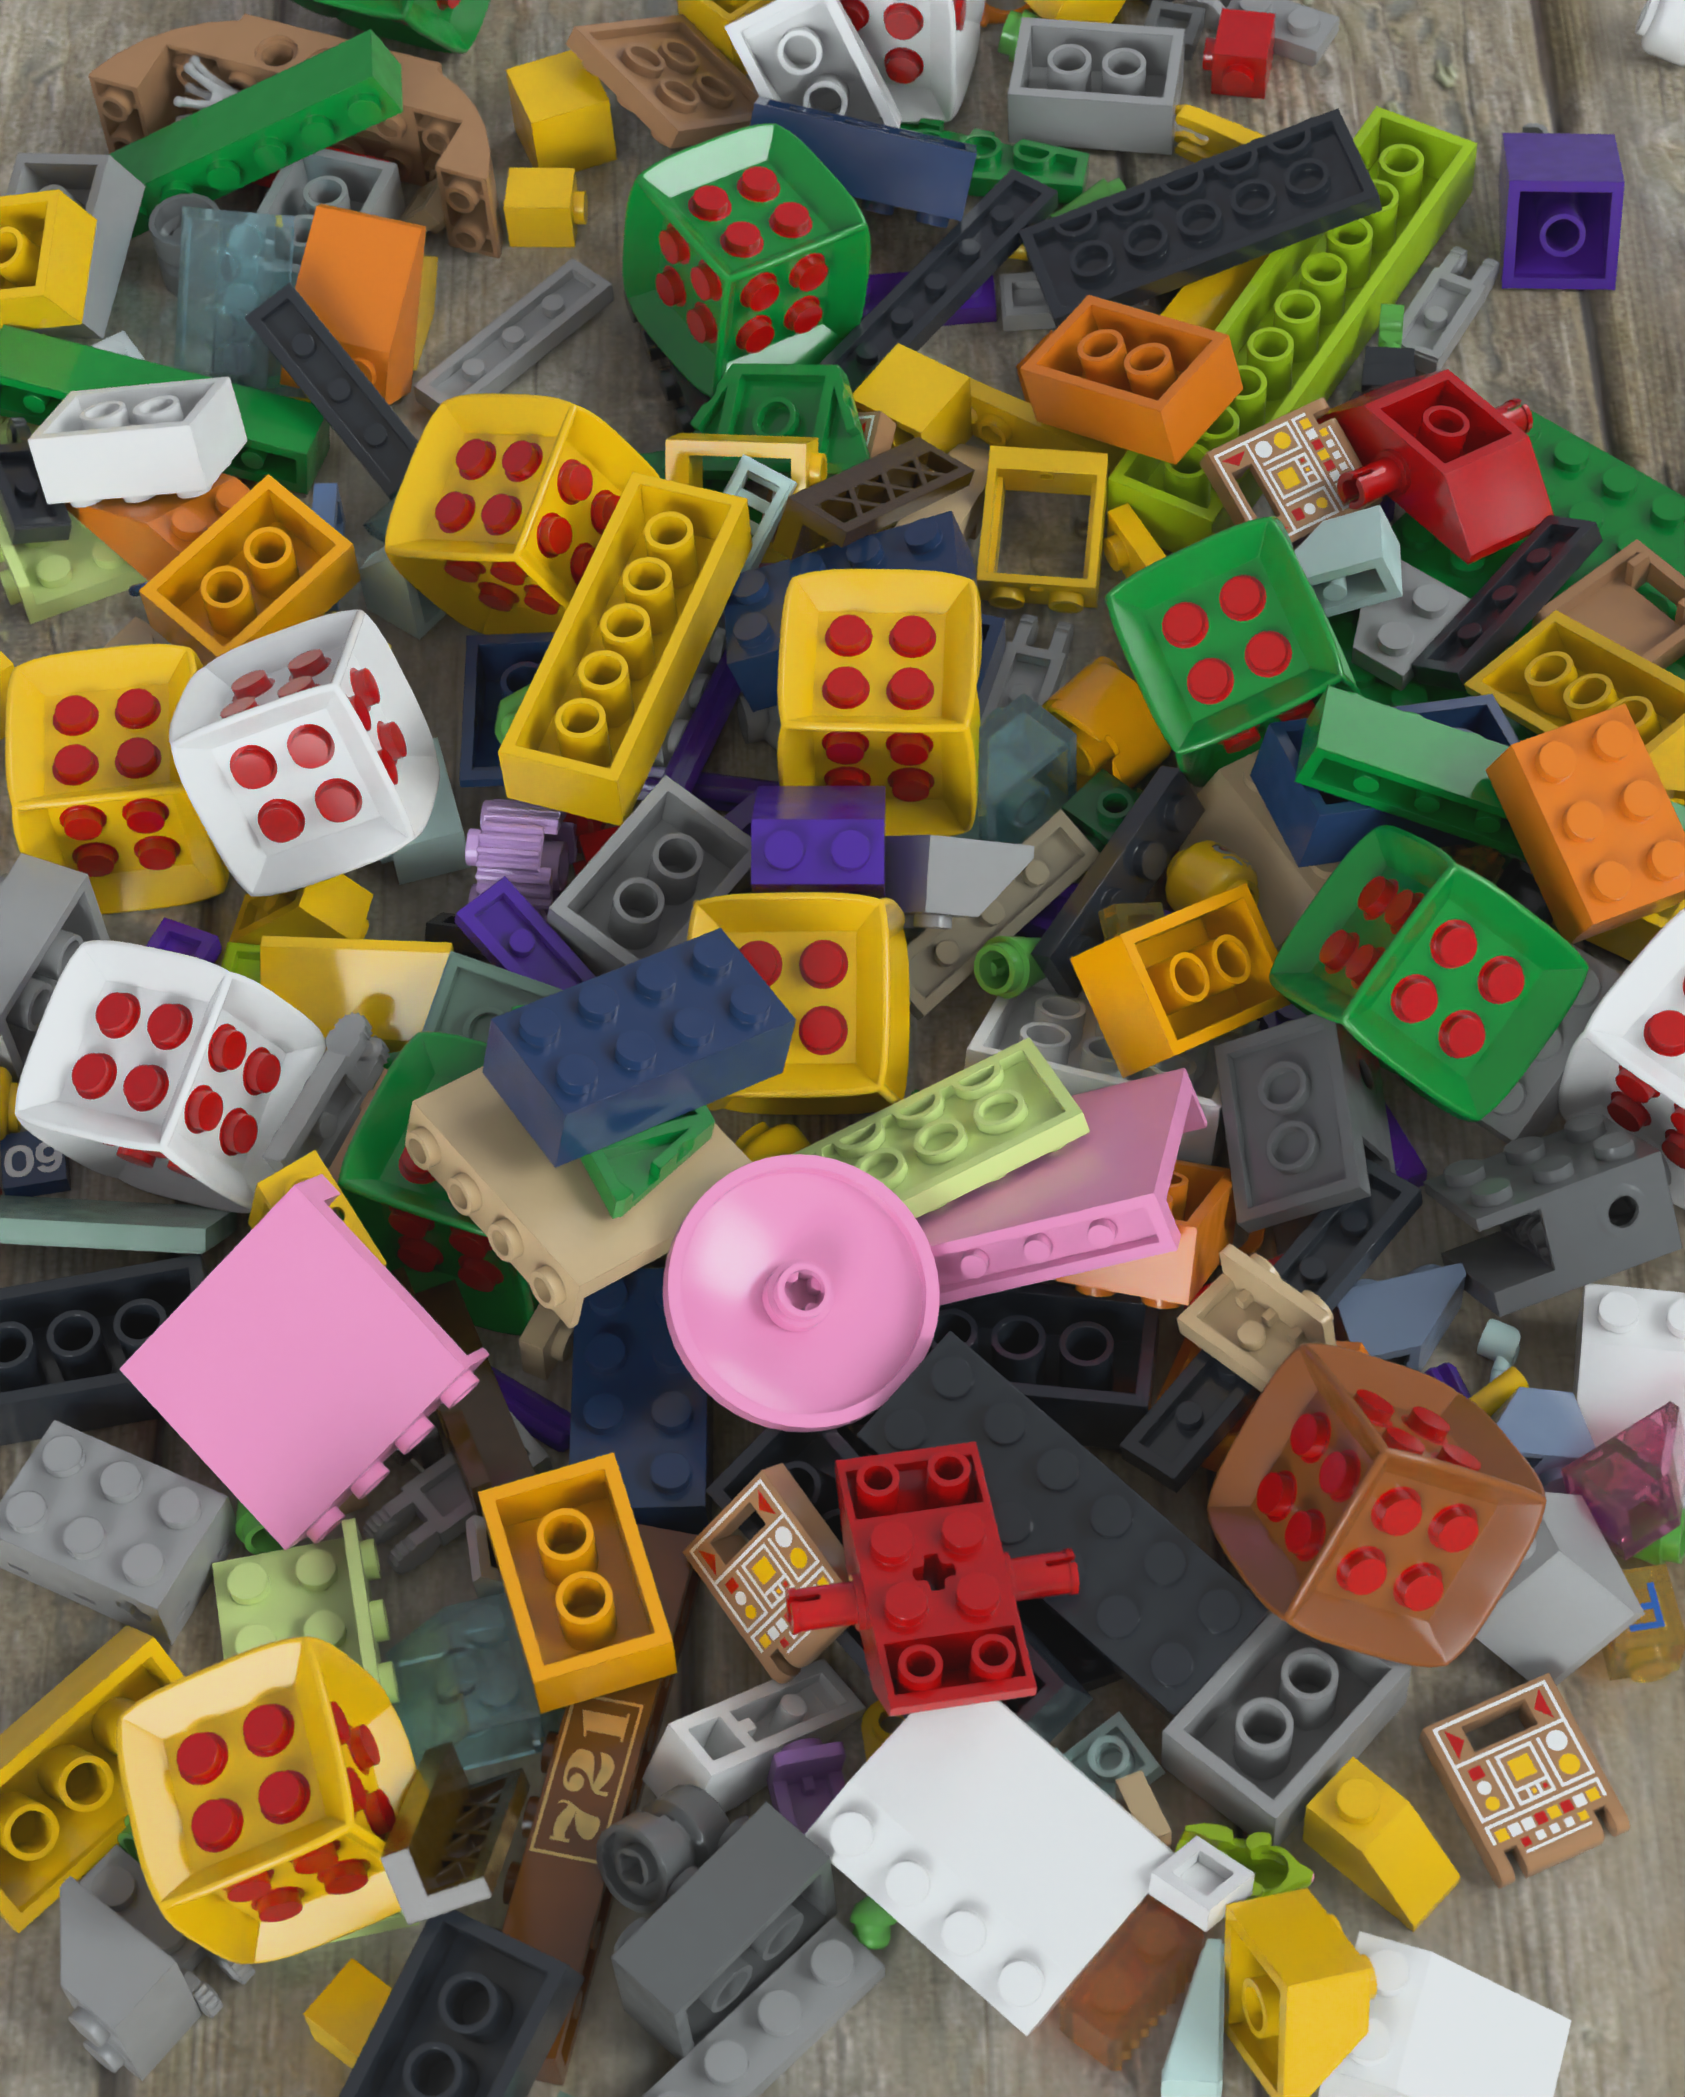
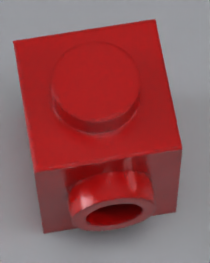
M1222 8L1216 38L1206 37L1202 68L1205 71H1212L1211 94L1265 99L1274 56L1275 13Z

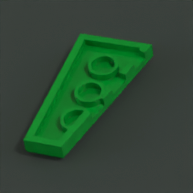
M921 118L919 124H900L902 129L976 145L977 155L967 196L984 197L1012 168L1057 190L1058 205L1070 203L1085 192L1089 174V153L1027 139H1021L1014 146L1004 144L995 136V132L974 128L969 135L944 130V121L938 119Z

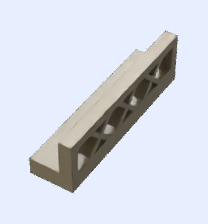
M1061 809L1021 843V845L1034 846V859L979 917H952L951 929L925 928L907 944L910 1012L917 1020L923 1018L974 972L975 957L989 939L996 936H1014L1088 870L1100 853Z

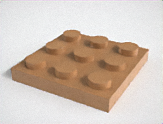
M683 14L574 26L566 45L582 60L583 67L592 75L599 77L616 94L617 101L624 108L632 111L651 130L653 138L669 149L693 146L719 135L750 126L754 103L759 97L754 84Z

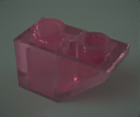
M1671 1401L1561 1469L1566 1494L1582 1495L1610 1549L1624 1560L1632 1557L1681 1524L1685 1497V1433L1680 1408Z

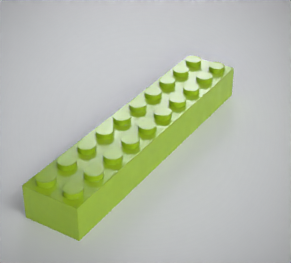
M1376 106L1353 140L1379 194L1382 211L1269 254L1214 330L1229 335L1244 389L1176 465L1128 450L1107 479V511L1129 503L1159 547L1173 553L1208 536L1235 526L1202 469L1200 461L1208 451L1317 399L1325 398L1327 402L1379 327L1381 304L1396 303L1471 195L1477 153L1476 142ZM1248 468L1236 482L1250 507L1253 508L1263 492Z

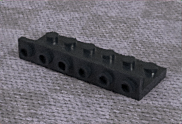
M1339 108L1267 136L1256 138L1251 142L1228 151L1204 158L1194 164L1160 177L1149 179L1144 183L1121 192L1097 199L1087 205L1053 218L1042 220L1037 224L1019 230V234L1029 265L1036 276L1057 329L1087 295L1132 306L1382 211L1376 187Z

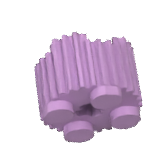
M485 800L481 809L480 829L470 828L466 839V864L468 866H477V884L474 883L470 889L468 903L506 876L543 919L547 921L549 907L566 887L569 864L572 865V862H576L578 848H576L578 836H576L577 824L563 822L567 816L566 812L518 800Z

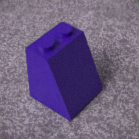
M1502 133L1498 183L1501 288L1616 289L1625 180L1615 134Z
M757 786L751 819L752 892H829L859 894L879 899L885 898V786Z

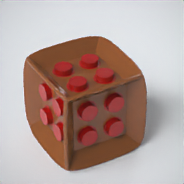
M1307 1343L1301 1344L1283 1361L1257 1399L1218 1470L1208 1499L1207 1515L1212 1531L1229 1560L1259 1601L1278 1618L1308 1636L1344 1649L1410 1666L1430 1668L1443 1667L1450 1664L1476 1637L1532 1545L1542 1522L1547 1500L1541 1481L1525 1457L1492 1418L1469 1398L1458 1393L1445 1383L1403 1365L1335 1345Z

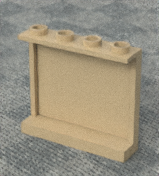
M483 1067L412 1101L405 1138V1146L413 1162L419 1168L430 1172L447 1191L454 1208L460 1214L468 1215L488 1237L496 1255L501 1260L510 1262L530 1284L538 1302L543 1307L552 1309L569 1329L578 1325L585 1297L667 1254L680 1224L703 1194L731 1172L752 1163L715 1123L712 1137L626 1214L612 1219L581 1159L578 1158L555 1168L482 1073Z

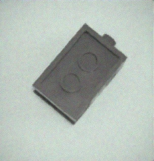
M1311 1014L1214 1046L1237 1224L1248 1233L1273 1226L1278 1256L1284 1254L1320 1211L1371 1196L1366 1158L1396 1174L1379 1060L1358 1042L1342 1024L1329 1021L1316 1014Z
M1588 1114L1575 1117L1565 1123L1563 1130L1542 1138L1530 1136L1513 1140L1504 1147V1152L1482 1160L1465 1159L1454 1162L1444 1169V1174L1423 1181L1427 1195L1478 1232L1496 1225L1500 1226L1501 1231L1441 1253L1444 1266L1463 1263L1466 1272L1464 1290L1498 1317L1508 1315L1683 1248L1669 1190L1672 1180L1671 1172L1665 1157L1659 1149L1604 1115Z

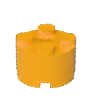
M1100 656L1091 664L1085 666L1046 700L1031 717V731L1039 751L1042 753L1048 747L1051 749L1060 762L1052 770L1075 793L1102 768L1130 788L1135 787L1159 766L1171 752V747L1158 728L1138 684L1121 672L1120 668L1110 658Z

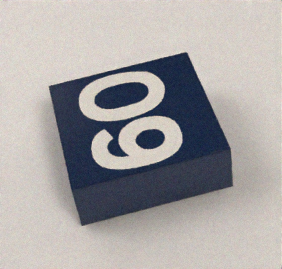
M29 1131L7 1134L0 1141L2 1187L5 1195L34 1197L71 1191L69 1157L47 1145Z

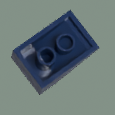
M555 632L466 636L459 772L461 788L505 786L498 755L501 743L497 740L494 732L498 706L503 698L532 682Z

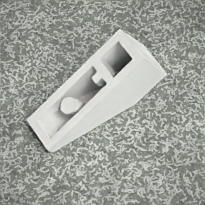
M822 1658L802 1667L801 1672L788 1683L781 1684L775 1680L768 1681L669 1723L642 1779L657 1798L678 1785L698 1787L712 1796L725 1813L738 1807L767 1786V1776L773 1755L780 1752L784 1746L806 1738H817L825 1744L861 1718L866 1707L825 1659Z

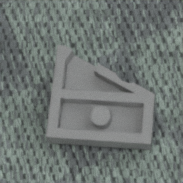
M1402 560L1403 596L1361 608L1352 651L1353 664L1400 691L1415 677L1411 667L1413 661L1471 600Z

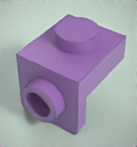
M806 1738L787 1744L780 1752L773 1755L767 1776L772 1806L804 1835L845 1786L842 1768L846 1753L843 1742L837 1741L823 1744L820 1739Z

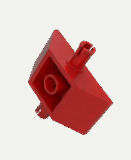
M1449 369L1389 383L1329 409L1325 415L1316 420L1318 424L1336 418L1363 465L1358 469L1341 474L1338 478V494L1344 504L1350 501L1349 508L1357 510L1367 503L1387 495L1466 564H1471L1530 536L1548 515L1554 516L1530 438L1526 434L1531 430L1533 424L1532 413L1527 404L1519 407L1522 400L1512 398L1494 408Z
M976 1441L837 1460L835 1472L845 1564L849 1581L794 1589V1587L786 1588L788 1621L792 1620L790 1622L792 1635L805 1631L855 1624L856 1630L860 1631L872 1689L889 1716L1036 1695L1037 1686L1016 1604L1017 1601L1062 1594H1078L1079 1574L1077 1562L1071 1563L1075 1559L1072 1548L1010 1558L1008 1552H1003Z

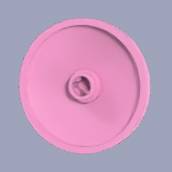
M803 1154L780 1155L749 1163L731 1172L706 1191L687 1213L672 1240L666 1259L663 1276L664 1313L674 1347L683 1364L695 1381L719 1404L750 1422L772 1429L790 1432L825 1431L854 1423L870 1415L884 1405L925 1359L937 1326L940 1296L938 1272L932 1250L918 1221L899 1197L882 1182L850 1164L831 1158Z

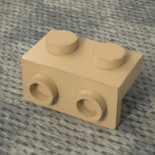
M1228 1244L1219 1253L1223 1273L1177 1317L1179 1331L1182 1335L1261 1392L1283 1361L1301 1344L1322 1343L1337 1346L1333 1327V1314L1320 1297L1308 1290H1303L1300 1293L1284 1282L1277 1270L1265 1258L1258 1254L1248 1256L1232 1244Z

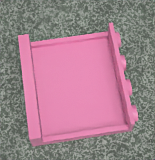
M1186 1068L1072 1095V1098L1084 1114L1090 1130L1089 1133L1067 1143L1063 1148L1055 1152L1047 1153L1007 1173L1004 1177L994 1182L987 1183L948 1202L938 1210L928 1212L916 1218L934 1256L940 1290L939 1306L1178 1250L1181 1235L1166 1201L1182 1134L1207 1127V1120Z
M323 1174L295 1184L119 1369L285 1551L307 1537L314 1544H317L330 1534L346 1517L339 1507L353 1493L359 1500L362 1499L385 1479L390 1471L383 1462L397 1448L403 1454H406L418 1445L435 1427L428 1417L442 1403L448 1409H451L467 1396L480 1382L473 1374V1371L490 1355L482 1347L467 1356L337 1216L329 1205L340 1193Z

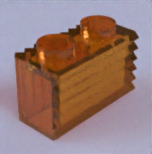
M1148 1894L1060 2000L1061 2006L1059 2008L1061 2011L1059 2014L1061 2016L1059 2019L1061 2022L1059 2024L1061 2027L1059 2029L1067 2038L1109 2070H1122V2060L1131 2059V2049L1140 2048V2038L1149 2037V2027L1158 2026V2016L1167 2015V2005L1176 2004V1994L1184 1993L1185 1983L1191 1982L1200 1952L1204 1948L1203 1930Z

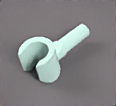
M1493 1318L1488 1321L1477 1347V1354L1495 1361L1491 1369L1490 1382L1508 1368L1514 1366L1519 1356V1343L1521 1339L1517 1328Z

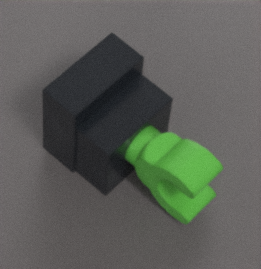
M1381 304L1378 347L1365 346L1361 393L1366 394L1389 383L1415 377V348H1401L1404 305Z

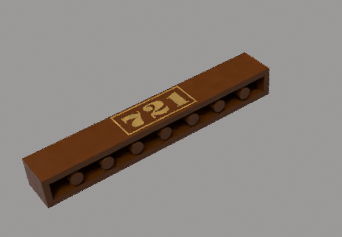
M636 1524L671 1633L676 1666H678L701 1582L700 1576L682 1551L698 1535ZM675 1674L562 1707L560 1709L565 1711L559 1732L549 1731L546 1736L541 1756V1772L546 1773V1778L540 1797L531 1795L527 1802L522 1822V1837L527 1838L528 1841L522 1862L512 1861L508 1868L503 1888V1903L509 1905L503 1928H494L568 1964L585 1977L535 2079L536 2081L560 2086L564 2085L615 1898L601 1878L596 1861L597 1842L604 1830L639 1809L646 1784L642 1778L655 1751Z

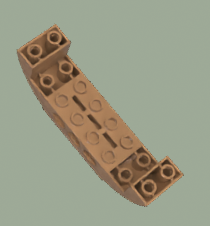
M245 13L240 20L206 22L176 28L144 39L115 54L88 75L109 154L171 125V123L175 122V118L180 115L194 114L200 111L196 108L174 105L176 96L194 100H205L200 96L186 92L185 89L187 82L194 83L195 86L208 90L185 72L183 66L189 62L191 56H198L200 63L217 78L234 89L242 91L348 39ZM389 50L401 64L403 112L329 147L371 155L376 158L389 160L390 163L398 164L401 182L424 186L437 178L449 246L460 248L466 252L479 253L499 259L502 252L503 227L486 127L475 105L459 86L443 75L441 63Z

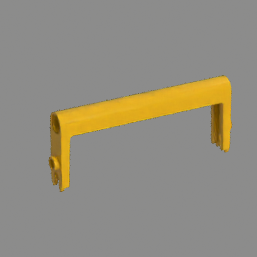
M1181 104L1176 105L1175 121L1178 125L1209 138V140L1205 141L1197 138L1191 132H1175L1174 141L1178 143L1174 148L1175 153L1194 163L1265 136L1195 106ZM1269 254L1183 286L1161 313V316L1215 330ZM970 378L972 435L981 438L990 446L1108 453L1110 474L1128 451L1127 449L1037 422L1031 403Z

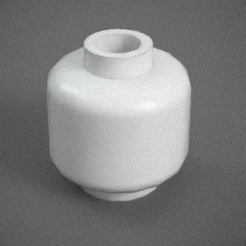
M1647 0L1635 29V34L1642 36L1641 45L1643 50L1650 55L1685 67V0Z

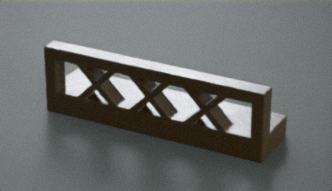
M916 437L789 496L772 549L789 560H793L830 541L843 548L969 486L975 470L922 438Z
M404 1266L389 1271L467 1356L483 1347L455 1279L414 1293ZM488 1358L473 1371V1374L480 1382L467 1396L451 1409H448L442 1403L434 1411L476 1516L483 1517V1512L478 1495L479 1491L536 1475Z
M452 1741L425 1750L380 1856L407 1925L493 1896L530 1789V1784L523 1767L470 1785Z

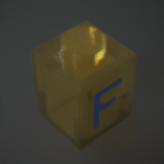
M1661 1564L1622 1570L1645 1614L1602 1648L1609 1679L1611 1681L1631 1677L1633 1681L1639 1683L1657 1681L1665 1678L1672 1671L1679 1670L1685 1650V1630L1667 1565Z

